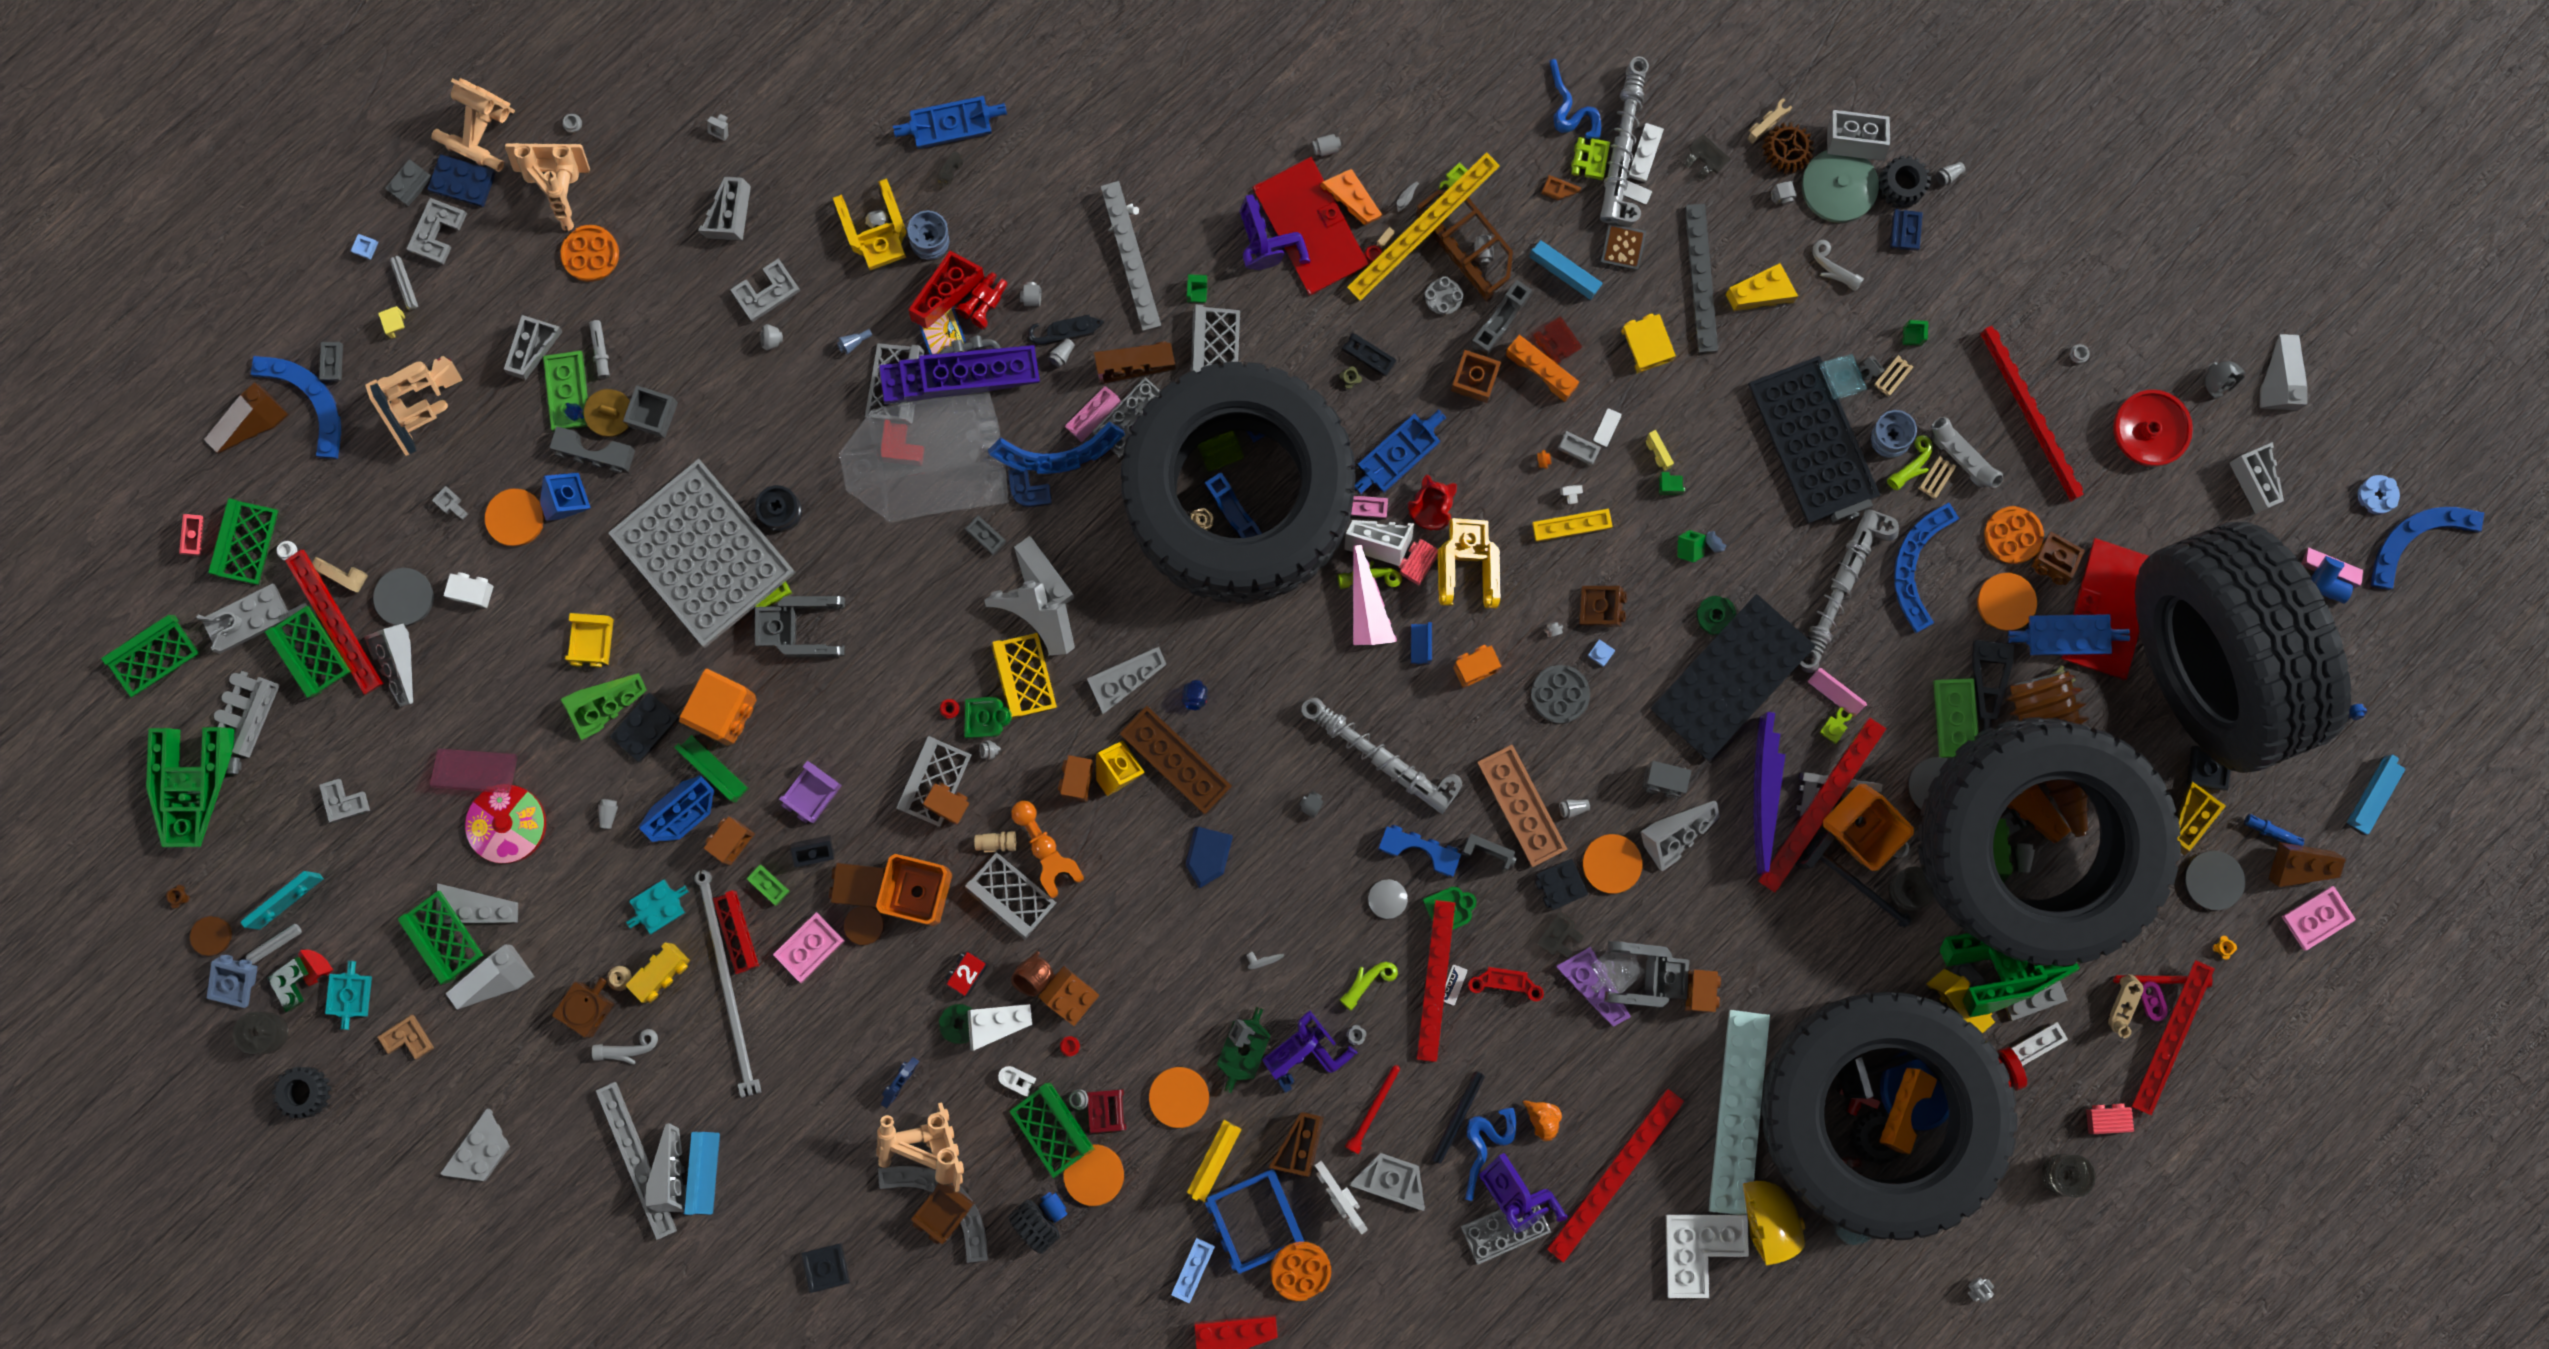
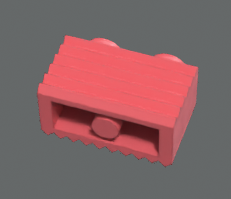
M183 514L179 549L181 555H201L202 532H204L203 516Z
M1422 539L1418 543L1414 541L1409 549V552H1411L1409 558L1406 559L1404 557L1399 566L1401 569L1400 574L1418 586L1438 557V549Z
M2124 1103L2112 1104V1108H2105V1105H2092V1109H2086L2088 1134L2134 1132L2132 1108L2125 1107Z

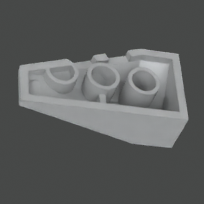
M2280 334L2272 353L2270 365L2266 370L2264 382L2260 387V408L2299 410L2307 405V381L2299 335Z
M1031 536L1014 546L1024 581L1034 580L1035 583L1043 582L1047 603L1056 601L1058 604L1065 603L1066 605L1074 599L1070 589Z
M404 623L364 636L373 660H378L382 667L379 671L382 676L385 675L389 679V688L399 706L402 707L413 703L411 645L409 632L405 628Z
M1712 801L1656 821L1641 831L1644 847L1661 871L1676 863L1682 857L1680 854L1687 846L1691 848L1694 844L1693 840L1700 833L1704 834L1720 817L1717 802Z
M505 944L465 976L446 995L455 1008L459 1010L492 997L518 990L535 976L512 945Z
M670 1123L665 1124L646 1185L644 1201L646 1207L654 1211L685 1212L687 1185H683L682 1173H685V1169L679 1159V1156L682 1154L679 1128Z

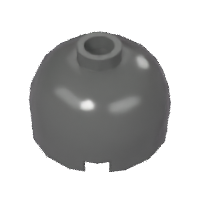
M2232 361L2215 362L2208 367L2209 372L2205 376V386L2213 398H2220L2224 396L2221 392L2227 389L2232 391L2245 378L2243 374H2246V372L2237 363Z

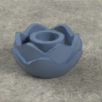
M1714 531L1707 533L1705 542L1715 553L1724 551L1726 545L1722 543L1721 538L1717 537Z

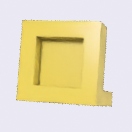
M397 306L378 313L384 331L391 339L395 338L394 332L405 328L403 319H405L404 313Z

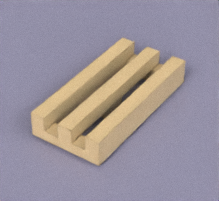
M1898 355L1874 386L1889 397L1912 370L1913 366L1908 365L1907 361H1903ZM1898 362L1900 366L1887 382L1881 386L1880 383ZM1904 367L1906 369L1889 391L1886 390L1888 385Z
M1939 456L1918 489L1936 499L1956 466L1954 464L1951 465L1949 461H1945ZM1942 464L1943 466L1941 467L1938 474L1932 481L1931 485L1928 489H1926L1925 486L1930 480L1935 470L1937 469L1938 465ZM1947 467L1949 470L1934 493L1931 492Z

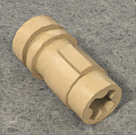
M1009 831L1007 834L1006 832H1001V834L975 835L976 851L997 852V850L1006 851L1007 849L1008 851H1016L1017 839L1015 831Z

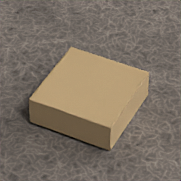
M1389 227L1377 241V246L1382 251L1393 240L1394 230Z

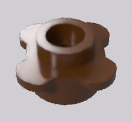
M177 885L176 888L166 892V898L171 903L172 908H178L180 904L187 903L190 899L189 895H186L183 885Z

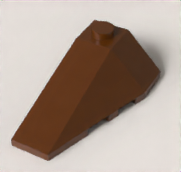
M254 382L237 398L204 440L219 454L240 444L243 440L254 438L265 430L269 431L275 428L289 414L263 387Z

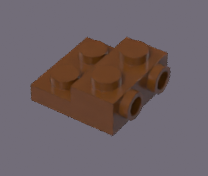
M2050 531L2031 567L2035 568L2036 573L2039 575H2047L2053 578L2052 580L2055 584L2066 586L2073 578L2085 550Z
M1582 586L1580 625L1621 627L1622 622L1626 620V613L1622 611L1623 603L1627 601L1626 591L1621 586Z

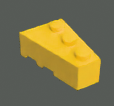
M665 942L661 946L663 950L657 956L653 955L649 959L651 962L644 968H641L625 985L641 1003H651L659 995L657 993L659 990L667 988L673 982L672 978L677 973L680 975L688 968L687 964L690 960L675 944Z

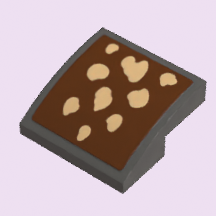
M1609 223L1601 262L1639 270L1646 231Z

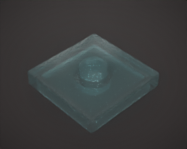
M1853 354L1819 364L1833 399L1863 392L1867 389Z

